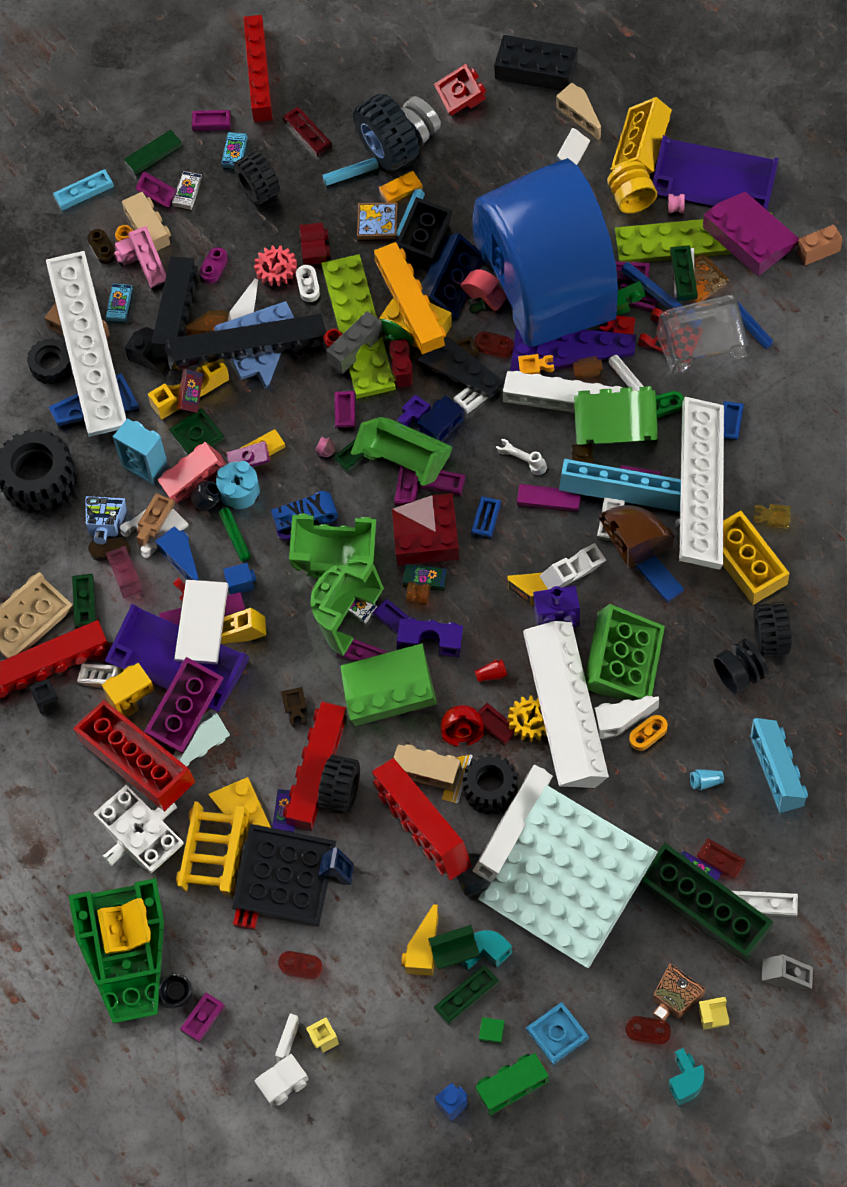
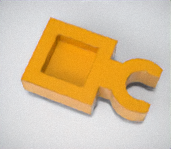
M538 354L518 356L519 369L522 373L533 375L540 374V370L545 372L554 371V365H547L548 362H553L552 355H546L542 359H539Z

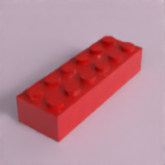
M105 700L73 728L77 738L85 747L164 812L195 783L194 777L187 766Z
M394 758L372 771L375 779L372 783L379 792L377 794L379 800L383 805L388 804L391 815L395 819L398 817L401 820L400 824L406 833L410 831L414 843L418 847H423V853L426 858L436 863L434 864L435 868L441 876L445 874L449 880H452L472 867L464 841Z

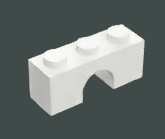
M594 543L580 550L570 559L564 558L552 564L540 575V578L548 589L555 586L564 587L593 572L606 559Z

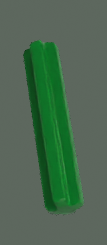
M229 508L221 509L219 516L242 562L250 560V552Z

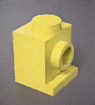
M327 1018L306 1028L315 1048L320 1047L323 1053L339 1045L337 1036Z

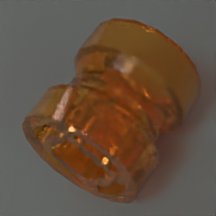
M409 582L406 602L414 603L417 601L420 604L428 605L430 584L417 585L415 582Z

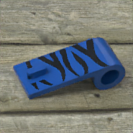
M319 491L310 497L271 510L278 533L292 528V515L308 514L313 516L314 520L318 519L321 524L331 523L338 518L332 496L329 492Z

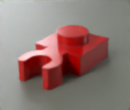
M616 316L615 321L611 320L602 323L607 324V326H600V331H613V333L633 335L635 317Z

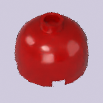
M458 705L444 713L441 720V733L446 743L459 746V742H467L468 746L478 742L483 737L484 724L481 715L473 707Z

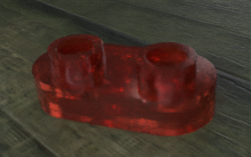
M482 331L475 336V344L480 352L499 357H508L513 353L514 342L507 336Z
M286 951L278 959L279 968L286 975L316 979L323 971L321 960L314 955ZM287 959L293 960V963L289 965L285 962ZM309 963L315 964L312 969L307 968V965Z
M633 1016L627 1021L625 1027L627 1036L635 1041L665 1044L671 1036L670 1025L660 1019ZM639 1024L641 1028L635 1029L633 1025ZM662 1028L664 1032L658 1033L656 1029Z

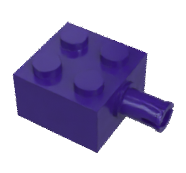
M575 585L567 587L555 586L548 590L533 592L534 614L537 626L552 621L572 622L573 629L580 626V606Z

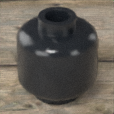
M208 480L201 481L192 490L190 495L191 501L196 508L203 511L210 510L221 499L217 484Z

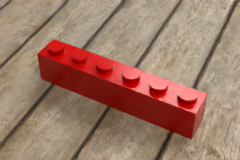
M262 15L245 16L243 19L253 121L273 120L263 18Z
M94 621L0 661V698L5 697L14 690L24 689L33 682L43 681L54 673L64 672L68 667L75 664H83L90 656L105 654L106 650L110 649V646L99 621Z
M321 702L320 708L315 709L313 716L315 724L313 728H309L307 736L309 743L302 750L301 759H303L301 766L298 765L295 774L297 781L295 785L291 786L289 793L291 800L289 805H285L283 817L286 818L288 825L308 831L313 830L319 810L318 790L322 772L329 757L332 754L336 755L347 719L346 707Z

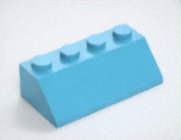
M753 719L750 737L779 813L805 806L808 793L805 785H801L799 781L800 772L797 765L794 766L792 763L793 754L789 746L786 747L784 742L786 737L783 728H779L775 720Z

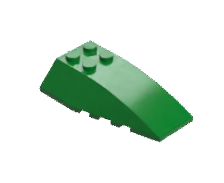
M156 878L134 882L135 885L97 893L88 891L68 895L76 941L113 1024L158 1015L164 918ZM142 898L146 907L147 923L151 931L150 941L130 951L105 954L97 910L122 906L134 899Z

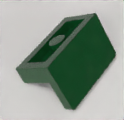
M472 925L428 938L429 947L438 970L480 956Z

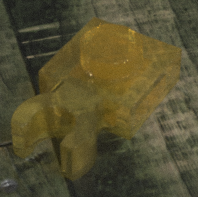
M770 504V508L766 509L762 505H755L754 512H760L761 515H754L753 521L760 523L766 520L768 521L767 526L788 528L791 506Z

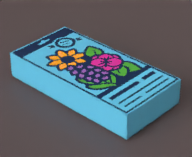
M228 132L221 163L222 168L234 169V162L244 157L247 134Z
M112 284L106 313L107 321L126 322L133 290L132 285Z

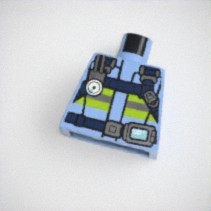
M86 496V526L88 534L94 536L95 543L105 544L107 536L116 537L119 534L120 525L123 524L127 513L125 498Z

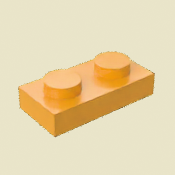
M414 171L379 187V191L387 203H395L413 194L415 189H423V185Z

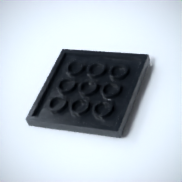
M250 824L232 909L319 927L329 876H319L321 858L323 854L336 847L337 841Z

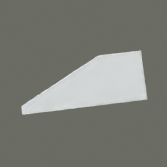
M255 278L225 317L230 321L254 312L258 279Z

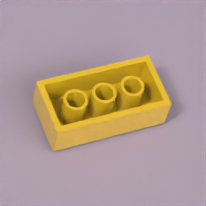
M739 511L723 520V567L752 605L788 585L790 573L744 513Z

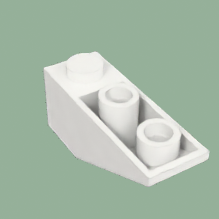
M645 696L640 700L634 701L628 699L617 704L604 703L595 707V721L599 738L604 739L624 734L659 708V696Z

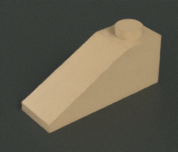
M573 83L569 84L556 96V108L599 140L601 138V125L587 94L581 87H577Z

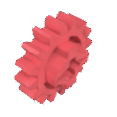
M273 245L271 250L264 248V254L258 253L259 258L255 259L254 268L257 278H262L263 284L269 281V286H272L273 283L280 286L282 281L287 284V278L293 279V273L297 271V260L294 253L290 254L288 248L283 251L282 246L275 249Z

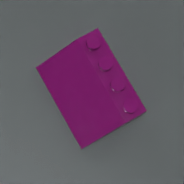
M747 192L719 202L704 214L703 228L758 277L799 243V238Z

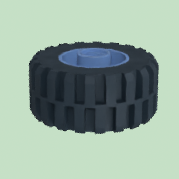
M376 94L355 108L353 122L359 138L363 142L365 149L370 153V156L376 158L378 165L384 170L396 171L417 157L419 141L415 135V130L412 128L405 112L401 110L397 102L393 101V98L387 94Z

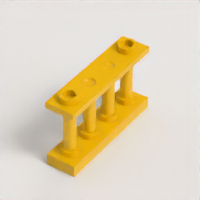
M194 801L193 808L189 811L190 825L181 870L176 875L177 886L183 892H187L189 883L218 886L224 896L234 897L250 813L245 807L236 806L235 813H232V815L204 812L201 804ZM201 820L231 823V834L227 836L199 832ZM197 841L227 844V855L223 857L196 854ZM193 862L222 865L224 868L223 876L217 878L191 875Z

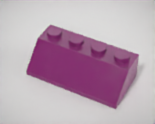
M186 657L144 732L157 743L183 753L224 677Z

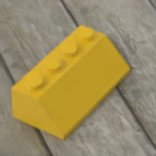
M655 97L629 108L612 162L611 171L624 163L639 161L645 165L649 174L654 172L663 135L665 136L672 111L659 98Z

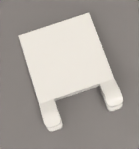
M172 509L155 538L150 537V543L141 547V555L145 559L151 557L157 550L155 542L174 526L179 531L184 530L189 526L188 523ZM146 510L131 521L120 525V533L123 537H128L135 529H138V522Z

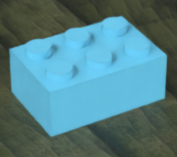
M127 418L113 436L121 466L155 486L158 482L157 479L169 468L161 436L153 430L150 432L145 429L138 421L133 422Z

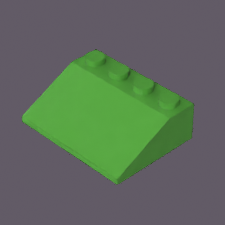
M612 604L598 611L585 674L588 690L600 695L632 701L640 700L645 696H652L665 626Z
M423 644L340 666L350 720L354 726L437 705Z

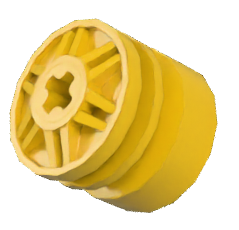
M631 161L615 168L607 178V184L615 196L619 209L623 213L629 214L642 211L649 207L657 198V190L642 162Z

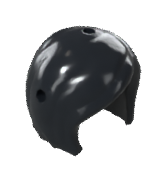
M477 853L468 854L472 867L456 877L466 897H471L485 891L491 884V882L472 871L481 854Z

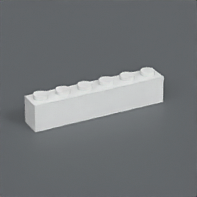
M507 371L503 388V402L575 413L574 395H578V391L590 390V394H599V389H612V393L620 392L622 387L604 386L600 383L591 384L580 380L571 381L560 377L551 378L540 374L531 375L520 371Z

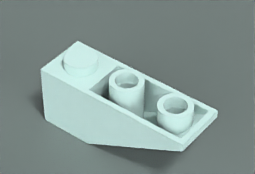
M212 709L205 713L183 753L175 751L173 756L185 766H188L190 761L196 757H202L213 746L222 744L230 734L219 715Z

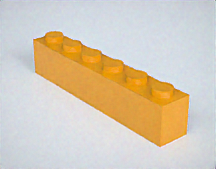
M395 242L374 250L375 262L421 353L425 354L445 346L444 337H446V332L442 325H438L437 314L435 310L431 311L428 296L422 294L421 283L419 279L415 280L413 267L410 263L407 264L403 248L399 249Z

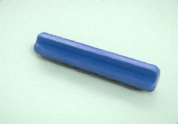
M737 301L731 304L730 311L765 349L773 345L772 338Z

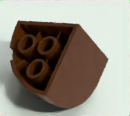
M622 505L610 508L598 515L600 522L628 570L673 547V539L675 537L669 527L666 528L654 514L646 509Z

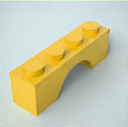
M211 362L205 366L198 367L196 372L203 373L200 397L230 380L224 363ZM181 383L174 386L163 384L148 393L150 405L161 420L178 410L177 405Z

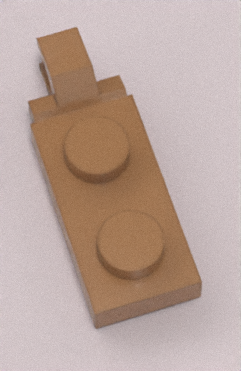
M157 493L154 495L138 522L137 532L139 534L136 537L138 545L145 546L149 542L150 537L155 538L175 505L174 499Z

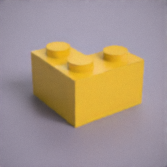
M139 663L128 666L122 673L116 677L108 678L102 684L108 703L126 718L139 711L138 700L155 691L151 680Z

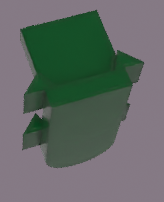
M480 298V303L471 304V300L469 301L470 313H478L481 310L487 309L482 298Z

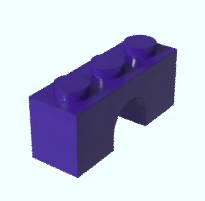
M411 617L400 618L396 650L418 645L422 640L430 638L439 645L438 655L460 657L463 626L453 622L445 624L434 620L419 621Z

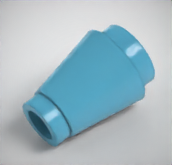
M696 769L695 772L690 773L691 786L693 789L701 791L723 784V772Z

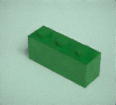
M536 1053L531 1055L525 1054L514 1065H505L497 1071L498 1074L491 1078L486 1076L479 1080L475 1089L490 1116L549 1082V1075Z

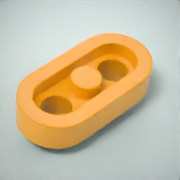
M660 715L649 717L630 733V746L637 751L649 748L666 734V719ZM658 726L660 729L654 730L653 727ZM642 739L644 742L638 743L636 740Z

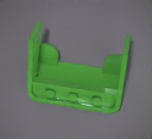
M379 417L361 423L351 454L364 453V457L371 460L383 457L415 471V475L419 477L418 480L421 482L420 484L425 486L436 480L451 454L452 447L396 421Z

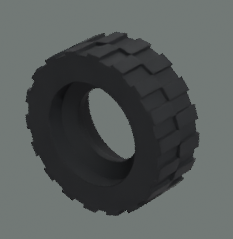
M55 338L36 342L37 344L31 347L27 357L32 376L44 384L59 383L61 380L66 379L72 369L66 344L59 339L55 340ZM50 353L57 354L60 358L58 366L52 369H45L41 366L40 362L43 356Z

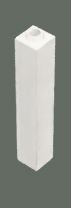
M534 764L528 772L472 870L487 881L492 882L498 875L526 825L525 820L545 786H548L553 776L545 769Z

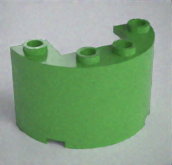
M652 386L639 387L640 391H633L632 387L620 388V392L612 393V389H599V394H590V390L578 391V395H574L576 444L657 440L658 426L655 390H652Z
M304 513L292 515L289 553L291 566L297 571H301V569L306 571V575L319 579L331 567L335 565L337 567L341 566L349 560L374 562L376 519H371L370 517L355 518V528L347 525L334 527L321 524L315 526L313 516Z
M349 560L341 566L337 567L335 565L318 579L311 594V608L320 630L331 649L344 656L353 641V637L341 633L337 629L353 602L357 598L374 605L384 589L374 563L371 561Z

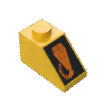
M542 573L507 576L508 589L531 606L534 605L533 592L548 590L540 578Z

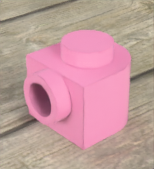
M130 238L115 243L116 252H114V256L118 263H122L124 266L138 260Z

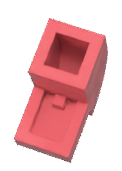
M484 270L471 271L460 284V287L472 299L481 297L493 311H497L507 299L504 290L498 285L499 280Z

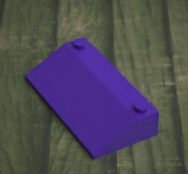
M663 135L653 184L657 190V195L668 197V194H673L674 196L684 194L685 201L715 206L719 202L747 192L761 206L768 210L778 170L779 158L769 159L672 140Z
M131 603L105 662L123 670L130 665L139 663L152 683L168 689L182 662L175 661L179 625L149 613ZM220 644L218 664L199 663L224 677L208 708L220 712L250 658L247 654Z

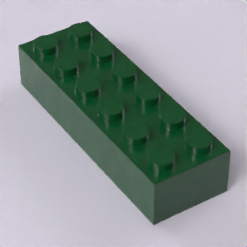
M665 842L658 850L639 883L640 886L745 963H747L773 929V921Z

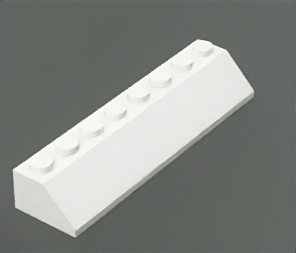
M552 621L525 629L523 634L558 785L560 787L596 788L609 775L572 622Z

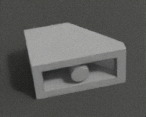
M786 955L765 958L762 963V981L776 987L809 990L812 989L813 967Z

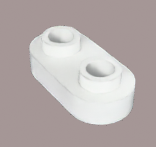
M302 265L296 271L300 296L306 302H314L320 296L316 272L312 266Z

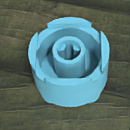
M232 462L218 470L216 484L223 504L237 510L248 508L254 504L255 499L259 496L260 487L256 471L248 462Z

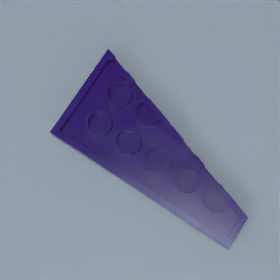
M516 327L510 371H520L518 356L538 354L539 359L546 355H552L553 362H548L547 365H554V370L579 366V364L588 362L596 363L599 360L609 359L614 355H618L619 358L634 356L637 335L581 330L534 347H529L523 342Z

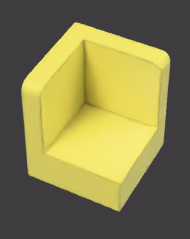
M726 997L699 1002L698 1010L703 1030L729 1025Z

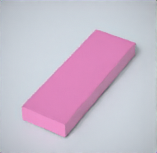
M147 226L129 232L128 236L150 289L164 284L166 272Z

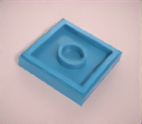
M563 1002L526 1027L528 1034L552 1065L589 1040L587 1033Z

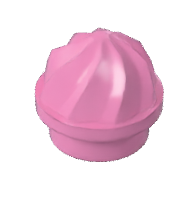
M321 437L315 451L319 453V456L329 457L335 452V443L329 437L327 439Z

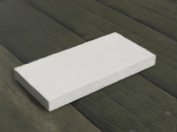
M186 580L175 661L183 662L188 657L197 663L218 664L228 583Z

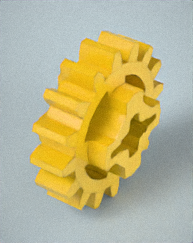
M532 695L529 696V700L521 697L520 703L514 701L513 707L509 708L510 715L507 718V721L510 722L509 729H515L514 736L521 734V740L529 737V741L532 742L533 737H536L540 741L542 734L547 737L539 698L535 701Z

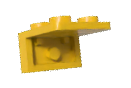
M142 898L134 899L122 906L97 910L105 954L130 951L150 941L151 931L147 923L146 907Z

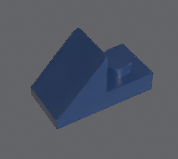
M333 847L322 855L319 876H334L342 884L351 885L354 863L338 847Z

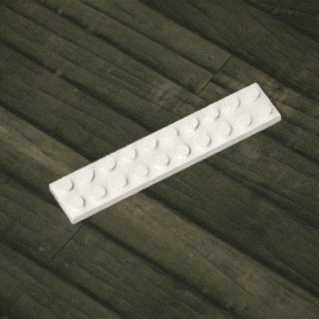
M85 251L47 259L46 264L88 436L91 437L116 431L125 422L126 415Z
M684 397L682 401L679 561L720 570L723 565L724 405Z

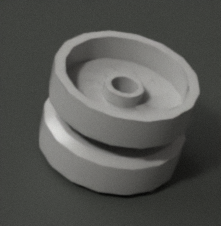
M416 96L411 97L401 108L415 130L419 147L429 139V136H433L440 129L441 121L437 113L423 99Z

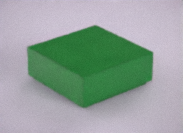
M482 1017L479 1041L501 1044L505 1020Z

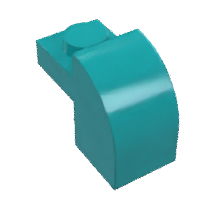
M490 930L479 931L474 934L480 956L462 962V965L469 971L485 956L497 968L513 953L512 945L497 932Z
M684 1048L675 1051L674 1057L682 1074L669 1079L668 1087L678 1106L696 1098L701 1092L704 1082L703 1065L693 1068L695 1066L694 1059L690 1053L686 1054Z

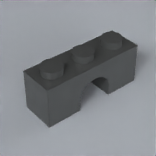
M365 312L326 350L328 363L343 374L356 362V354L362 345L366 344L368 347H371L383 336L382 322L370 312Z

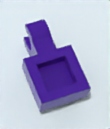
M414 395L402 407L404 414L397 421L407 427L410 426L412 420L418 423L431 410V405L417 395Z

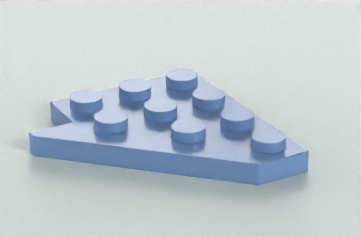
M285 301L218 324L214 330L219 331L291 319L294 316ZM270 352L260 357L253 355L247 356L242 360H229L239 380L258 375L264 389H266L270 384L281 353L274 354Z

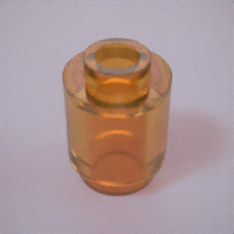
M597 356L577 359L576 362H572L575 378L585 379L600 376V371H603L601 359L597 360Z

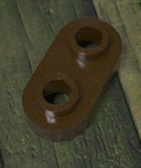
M101 229L92 230L88 234L87 240L97 260L102 264L113 262L115 260V249L107 234Z

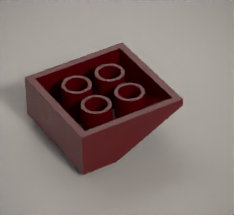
M453 493L431 495L392 509L397 566L459 560Z

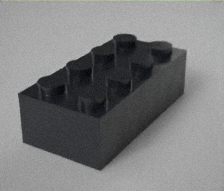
M503 35L494 64L495 79L563 91L572 83L577 65L578 48Z

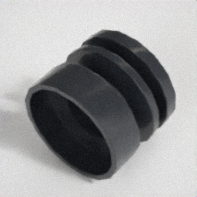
M746 638L740 640L738 644L732 645L731 651L726 649L713 657V665L719 678L734 695H738L750 688V682L756 684L760 679L762 680L769 675L767 664L760 651Z

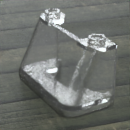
M733 295L669 309L660 315L656 335L672 373L687 371L694 359L729 351L730 356L737 359L748 355L749 345L736 297Z

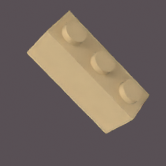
M142 191L122 201L124 212L133 228L137 230L147 226L157 251L170 245L169 237L171 233L166 225H162L161 222L163 221L159 212L153 210L154 205L150 197L146 198Z
M398 744L394 759L414 782L452 792L455 791L462 769L460 760L452 755L442 756L432 750L423 751L409 744L405 746Z

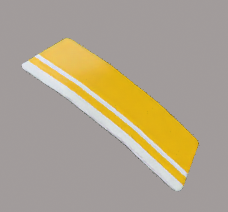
M472 755L456 757L460 760L462 769L455 791L452 792L444 789L443 800L454 803L459 802L463 789V773H465L466 766H470Z

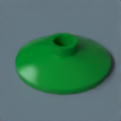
M380 319L383 332L387 335L385 339L388 342L406 339L409 345L413 344V337L404 328L390 320Z

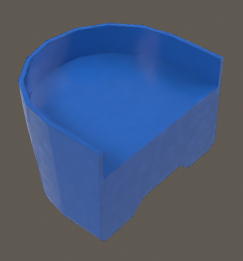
M566 158L476 198L472 214L474 243L480 251L484 263L493 267L513 308V321L523 342L527 346L534 347L564 335L573 334L616 319L618 284L611 239L592 188L580 168L574 162Z

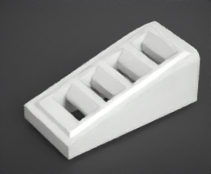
M82 664L76 683L103 689L102 684L108 678L116 677L122 673L123 669L114 665ZM91 671L90 678L87 679L88 672Z

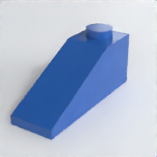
M174 526L155 541L157 549L187 580L199 581L188 543L189 537L183 530L179 531Z

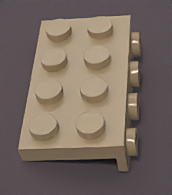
M40 572L32 575L25 585L12 593L8 600L0 603V653L6 659L28 650L74 609L73 604L47 582Z

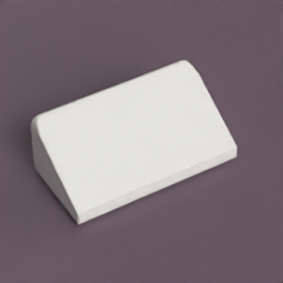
M572 128L557 155V162L568 158L578 165L590 140L578 130Z

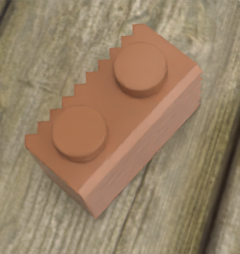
M835 225L828 226V228L825 227L821 231L817 230L813 234L810 233L806 237L799 238L797 254L804 265H808L841 251L842 236Z

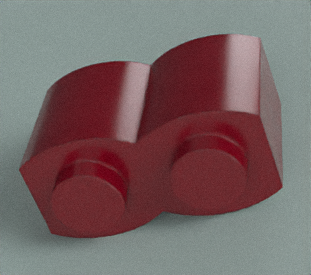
M323 222L299 225L303 265L327 262V257H330L329 245H325V240H329L328 228L323 227Z
M406 339L391 341L389 349L395 386L397 388L411 386L413 383L409 344Z

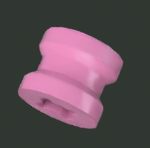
M668 194V214L673 212L684 214V194L679 196Z

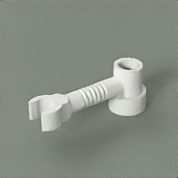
M501 439L502 444L505 446L504 448L496 446L499 454L513 455L528 462L534 475H542L547 470L546 462L539 452L526 453L513 447L506 439Z

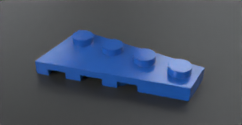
M122 373L116 375L124 411L139 409V405ZM78 393L48 407L57 426L85 421Z

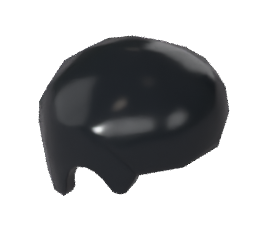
M173 973L165 977L159 985L160 998L169 1007L179 1008L186 1005L192 997V984L184 975Z

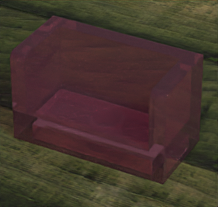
M126 546L106 553L123 598L142 592L139 578Z

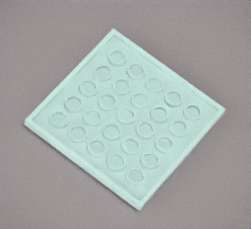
M546 785L525 820L526 825L501 870L490 886L481 893L478 900L589 968L658 851Z

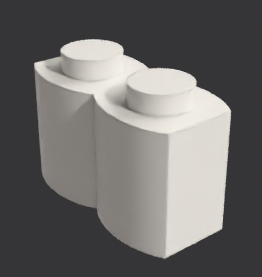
M290 1054L254 1081L271 1106L275 1104L278 1106L288 1099L287 1095L294 1090L295 1092L302 1090L307 1085L306 1081L309 1079L294 1056Z

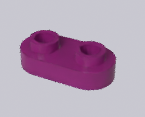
M216 247L208 252L199 270L200 278L204 283H215L225 268L228 257L223 248Z

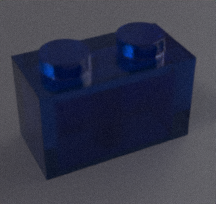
M445 395L441 400H437L433 404L432 409L427 414L424 413L418 421L419 432L442 442L464 420V408Z

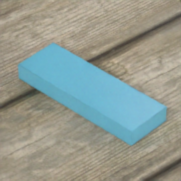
M104 169L54 192L53 196L63 211L114 187V184Z

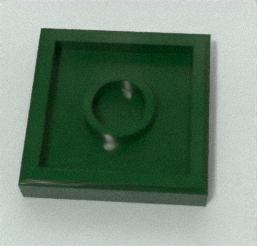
M202 408L198 410V413L191 414L168 429L170 435L187 456L204 442L214 447L225 440L224 435Z

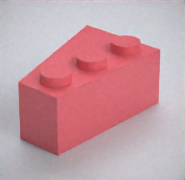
M204 442L198 445L187 457L181 458L173 468L166 470L157 480L169 498L174 499L178 504L189 498L192 490L201 481L208 480L215 483L218 470L227 465V462L219 452Z

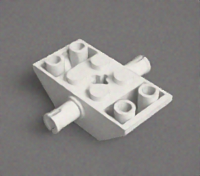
M125 785L93 813L117 843L106 854L102 855L107 863L109 862L110 866H113L126 853L140 867L150 873L154 872L184 845V842L163 821L177 809V806L173 803L165 812L159 807L151 810Z

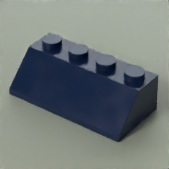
M460 233L444 237L421 285L422 294L428 296L430 303L451 312L452 320H457L468 296L460 287V284L471 271L480 270L483 264L480 251Z

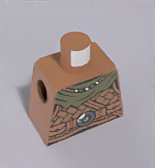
M669 964L653 995V1001L658 1005L653 1012V1016L661 1022H664L669 1014L680 1019L704 997L705 988L675 966Z

